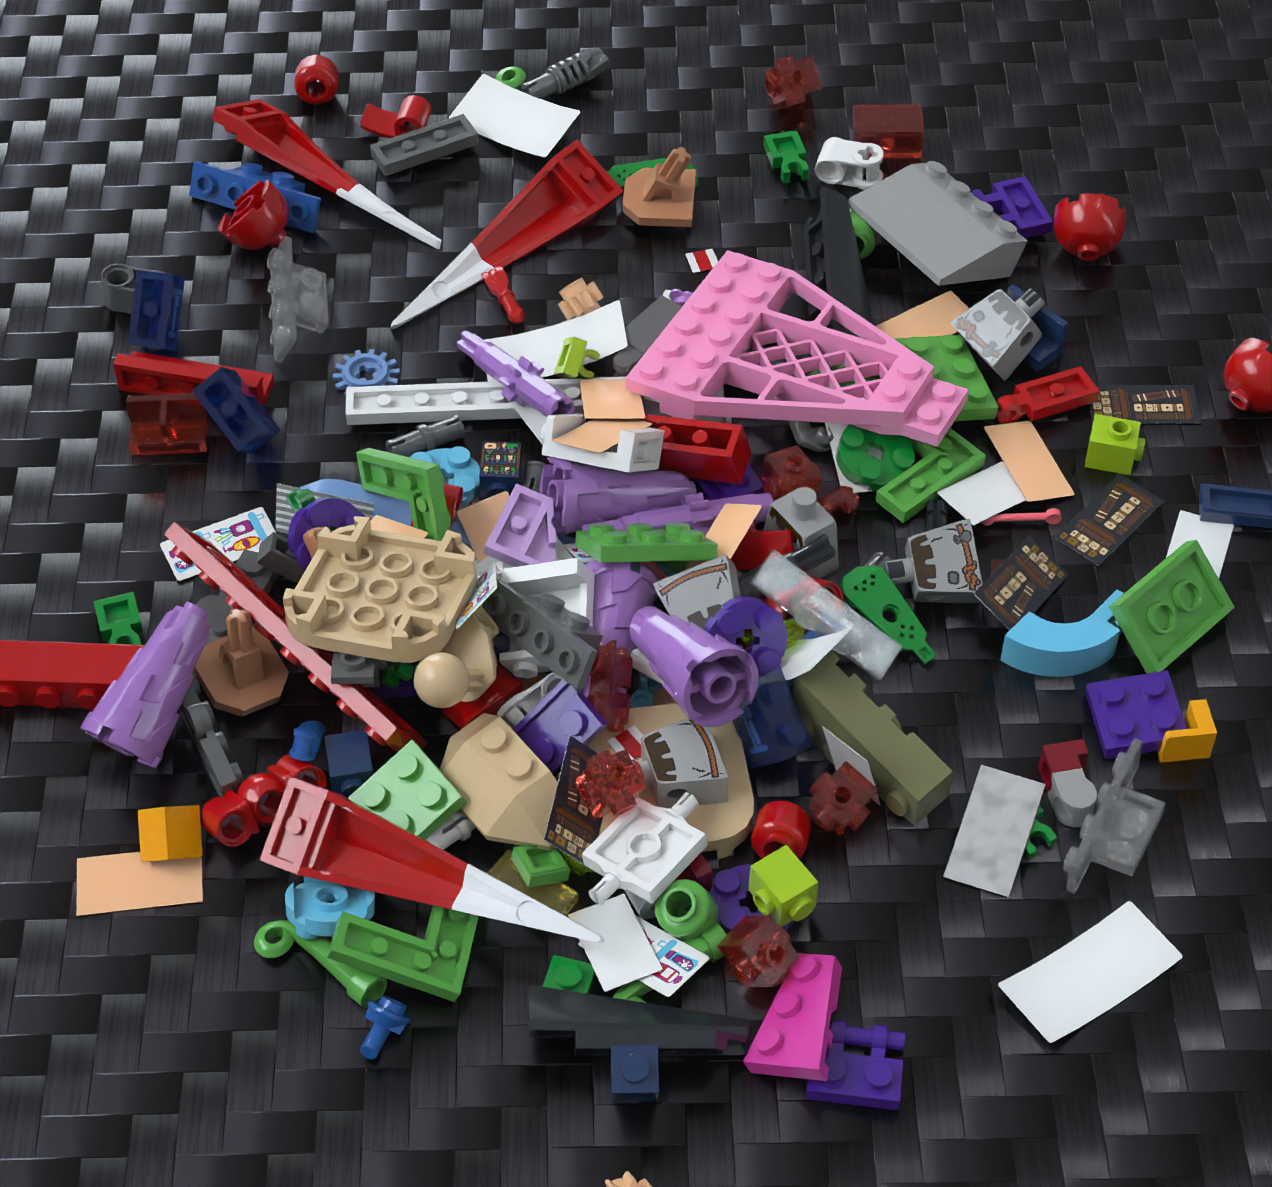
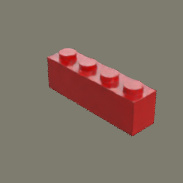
M645 414V419H637L653 423L647 428L665 430L659 469L656 470L677 471L686 475L687 478L735 484L742 483L752 454L742 425Z
M0 640V705L6 707L16 705L42 706L45 708L81 707L94 710L113 680L117 681L138 649H143L145 645Z

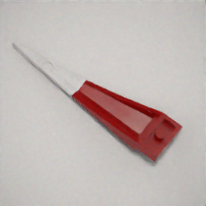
M261 99L214 107L212 120L224 126L226 132L237 135L236 140L432 247L440 249L441 239L394 210L357 182L324 153L284 111Z
M577 139L551 158L493 221L392 322L390 329L403 325L482 281V273L495 269L499 265L505 268L592 220L599 212L616 201L624 191Z
M290 776L259 860L305 877L601 943L605 941L596 932L343 795Z

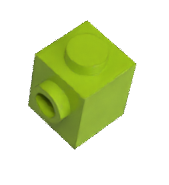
M1095 414L1084 467L1130 475L1133 461H1141L1144 451L1145 439L1138 437L1141 422Z
M785 845L750 866L749 891L753 895V900L758 910L764 916L770 915L776 924L782 927L792 920L800 921L813 911L816 906L818 881L790 848Z

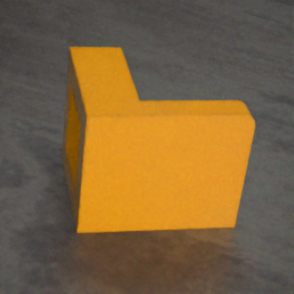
M1206 699L1189 701L1184 719L1187 729L1165 732L1161 748L1157 751L1160 763L1210 758L1217 731Z
M199 805L138 810L140 856L142 862L199 858L202 856Z

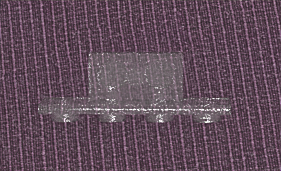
M287 236L283 238L278 248L271 250L267 260V268L271 272L268 293L272 295L269 318L273 319L270 344L274 345V361L282 363L297 340L296 325L322 334L329 325L326 273L293 263L292 238Z
M776 550L770 552L750 582L751 585L790 613L797 623L808 630H812L820 637L840 632L856 624L832 649L845 655L876 680L882 679L901 649L898 643Z
M1134 738L1127 753L1119 752L1112 769V775L1115 776L1112 783L1104 782L1097 797L1096 806L1099 808L1095 816L1088 814L1082 825L1080 838L1083 840L1079 848L1072 846L1066 856L1063 871L1069 872L1067 891L1076 892L1091 861L1133 876L1164 813L1165 802L1128 789L1139 767L1142 741Z

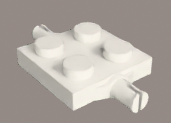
M684 793L672 808L667 809L653 806L637 797L582 853L584 865L604 876L589 891L591 899L595 903L598 902L599 905H603L617 889H624L653 903L708 845L706 834L688 825L685 821V818L699 806L697 799L693 795L689 796V793Z

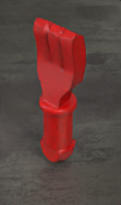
M499 265L495 269L482 273L481 276L491 293L498 297V302L503 305L510 322L517 325L521 324L525 319V313L517 303L514 292L510 290V283L502 266Z

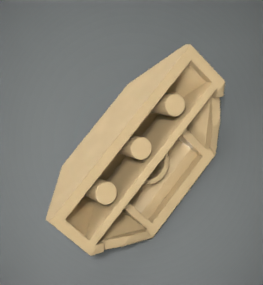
M483 713L450 737L440 771L465 798L467 803L460 810L487 840L514 845L537 846L538 849L551 851L555 846L545 841L544 837L558 782L544 763L500 716Z

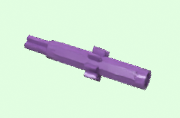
M469 331L461 333L462 340L457 341L458 348L473 358L475 364L484 372L506 387L501 395L510 402L515 401L522 407H525L528 403L547 417L549 415L573 414V401L566 394L540 377L545 369L535 361L530 362L523 356H520L518 361L503 349L491 342L484 341L476 334H472Z
M767 492L709 501L708 499L704 500L703 493L684 495V501H680V506L637 512L632 515L619 516L616 520L592 524H609L614 526V530H628V524L645 523L652 525V529H666V523L679 522L689 524L691 530L704 532L705 537L726 503L761 505L762 507L753 523L758 524L759 522L766 521L773 499L770 493ZM591 524L581 525V530H590Z

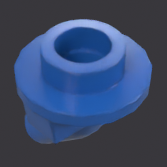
M382 995L380 1001L370 999L368 1003L369 1006L365 1018L374 1024L360 1048V1053L367 1059H375L390 1031L400 1035L405 1026L411 1021V1018L404 1014L407 1006L385 995Z

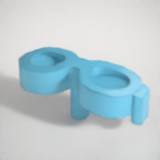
M641 672L640 689L636 690L631 696L629 708L653 706L654 697L651 693L658 692L663 684L648 678Z

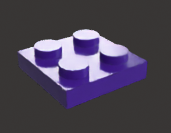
M1168 670L1086 684V697L1105 759L1159 751L1165 732L1187 729Z

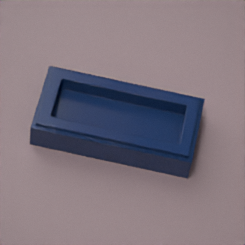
M1201 483L1199 490L1200 521L1272 528V491Z

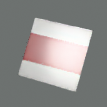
M713 249L685 254L693 273L712 270L718 263Z
M634 725L607 742L627 764L641 756V738L644 735Z

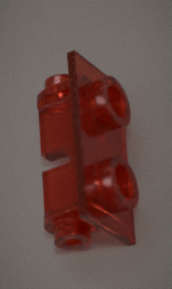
M611 640L597 650L598 653L589 673L591 679L590 692L587 699L608 723V731L623 732L624 725L629 723L630 695L616 691L617 687L626 690L631 687L633 658L629 656L627 648H616L617 640Z

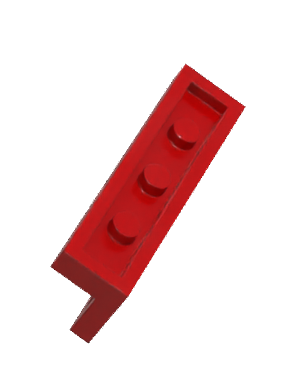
M132 351L130 355L117 354L113 362L119 390L200 404L208 403L212 406L255 413L262 412L275 382L274 374L135 351Z

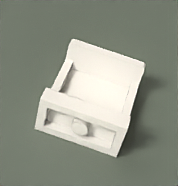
M582 414L549 415L547 421L542 426L540 441L543 444L541 455L628 473L659 469L665 430L655 428L620 430L618 445L597 453L552 442V440L585 424V416Z
M578 558L502 569V580L521 595L541 598L542 594L554 595L565 602L564 607L570 612H575L590 620L589 626L593 627L594 573ZM511 639L509 652L499 654V663L516 677L533 678L539 672L552 671Z

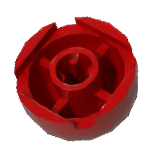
M266 180L265 184L259 181L233 203L237 207L233 216L230 217L225 213L218 226V231L237 247L250 251L260 250L267 245L275 247L286 236L287 232L284 230V227L288 222L289 208L284 196L269 180Z
M1085 193L1079 194V201L1068 203V197L1056 205L1054 211L1055 236L1061 247L1082 260L1092 261L1110 253L1121 242L1126 224L1125 207L1123 209L1119 208V201L1103 194Z
M1254 338L1245 339L1226 362L1223 372L1225 386L1229 392L1230 401L1241 410L1247 409L1256 413L1272 412V354L1265 350L1269 345L1268 343Z

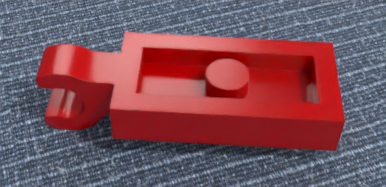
M1081 366L1015 385L1013 395H1005L997 400L998 405L1003 411L997 412L996 419L999 424L1014 423L1022 415L1026 414L1031 421L1097 402L1100 391Z

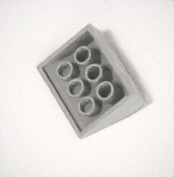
M935 161L911 164L848 200V205L854 212L938 286L1010 277L1027 243V240L1017 232V228L1012 223L1001 219L993 212V207L990 204L975 197L966 184L956 181L947 173L945 166Z

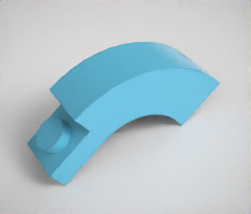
M1117 589L1092 615L1075 623L1061 624L1050 622L1029 611L1005 635L1001 661L1018 670L1049 677L1073 676L1091 671L1103 665L1115 655L1119 635L1123 632L1109 606L1124 593Z

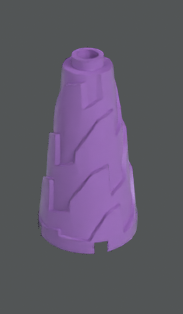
M555 457L547 458L550 463L554 464L543 465L540 479V493L553 498V525L556 535H568V533L581 530V525L616 520L619 516L680 506V501H684V495L696 494L694 482L689 481L686 475L677 471L647 470L628 473Z
M594 560L585 564L594 573L592 628L603 635L584 688L578 691L585 695L599 713L619 710L621 700H625L633 668L628 664L631 652L637 648L631 640L629 626L632 617L638 610L646 606H653L657 599V592L653 583L657 582L656 576L643 565L640 567V574L631 571V562L600 563Z
M187 601L183 607L177 605L173 610L167 612L143 649H138L117 681L113 680L94 710L88 713L80 729L126 756L130 755L133 757L135 755L139 757L138 762L156 769L164 756L163 751L180 716L177 712L194 678L191 674L209 638L208 629L211 624L205 620L209 613Z
M646 606L634 614L629 626L632 642L647 658L650 668L664 682L663 687L690 720L692 719L700 726L716 727L733 721L744 712L738 706L745 698L750 703L752 702L759 680L757 665L750 654L720 635L716 634L714 637L692 621L688 624L675 615H667L655 606Z

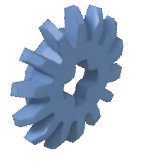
M369 349L368 353L361 354L360 350L355 351L356 355L352 358L347 355L343 356L342 358L346 364L336 363L334 368L340 373L332 375L333 380L339 382L335 384L338 390H345L346 387L397 385L398 379L394 377L400 374L399 368L392 369L397 364L395 359L385 361L388 356L387 353L383 352L378 356L374 354L375 349ZM360 372L373 373V379L367 381L366 378H360Z

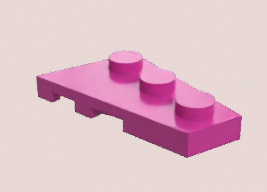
M797 953L743 1060L751 1073L827 1081L829 1067L825 1063L826 1050L832 1047L833 1033L829 1027L831 1013L837 1010L842 966L835 956Z

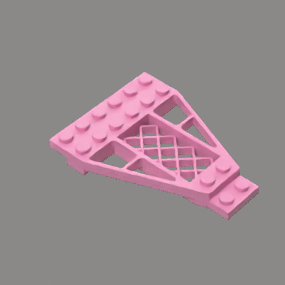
M728 250L625 378L626 390L660 401V413L675 418L697 420L700 416L845 423L879 434L902 435L936 447L939 446L968 401L969 389L953 385L949 382L934 379L933 365L795 271ZM792 292H795L821 310V313L814 321L809 322L779 313V311L792 295ZM831 320H835L859 337L827 328V325ZM771 343L778 344V346L763 349L761 347L762 345ZM810 353L812 356L809 358L797 360L795 357ZM786 359L787 361L777 365H771L770 361ZM841 364L846 366V368L831 371L829 368ZM814 370H820L821 372L820 374L807 377L804 374ZM876 375H879L881 378L869 382H866L864 379ZM853 380L856 384L842 388L839 385L840 383ZM725 383L759 394V397L757 399L715 397V395Z

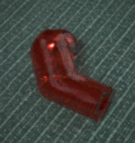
M840 486L820 496L817 502L832 516L833 512L839 507L847 513L855 510L860 499L857 494L853 493V488Z

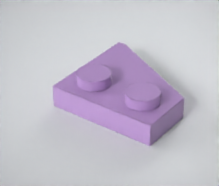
M516 484L485 545L484 554L514 567L556 561L553 498Z

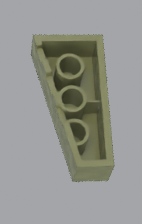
M830 650L810 671L794 678L790 726L799 738L804 741H810L820 749L832 764L834 762L823 727L861 755L869 763L878 797L886 802L894 814L903 816L913 825H916L949 796L953 771L914 732L906 736L902 732L901 725L896 718L897 715L886 704L879 708L863 692L867 685L855 673L848 677L836 665L840 658Z

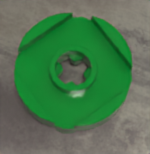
M851 424L843 431L835 456L841 473L848 481L855 485L859 482L870 486L868 490L875 492L909 469L915 460L913 446L908 437L879 434ZM870 447H875L882 451L881 460H878L875 456L869 457L866 454Z

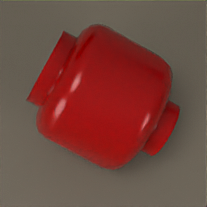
M307 56L296 68L294 87L297 95L303 101L312 105L326 104L332 100L338 88L339 73L337 67L325 56Z
M773 801L764 805L757 814L751 834L752 847L757 855L763 859L787 845L796 857L800 859L806 850L811 831L810 818L806 811L789 801Z

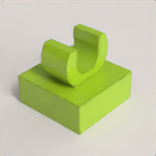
M575 336L566 338L561 348L554 375L565 379L577 376L580 378H592L594 373L587 371L583 367V360L585 357L594 360L599 359L600 354L593 349L586 350L588 343L586 340Z

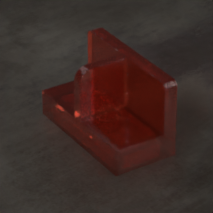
M853 105V141L877 144L883 150V158H921L924 138L921 105Z
M202 393L128 396L126 405L130 418L128 443L130 454L207 452L209 421L206 406L203 404L205 403L204 395Z

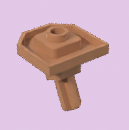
M685 148L673 149L664 164L657 162L654 168H642L625 179L623 212L638 225L692 227L696 169H686L691 161V155L686 152Z
M235 608L230 610L229 616L226 618L228 636L206 644L193 671L214 708L243 717L279 702L289 671L270 640L262 636L252 626L249 611Z

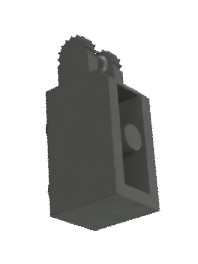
M661 295L625 327L628 346L620 350L618 355L613 357L614 370H617L613 377H625L631 372L682 308L681 305Z

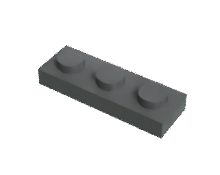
M464 114L372 144L370 145V151L380 170L387 176L478 145L479 139L478 133Z

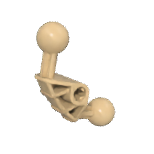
M479 607L457 630L455 627L448 643L440 652L431 654L416 664L414 687L420 699L426 704L436 708H447L460 701L473 702L495 681L497 657L494 651L493 638L499 633V629L483 607Z

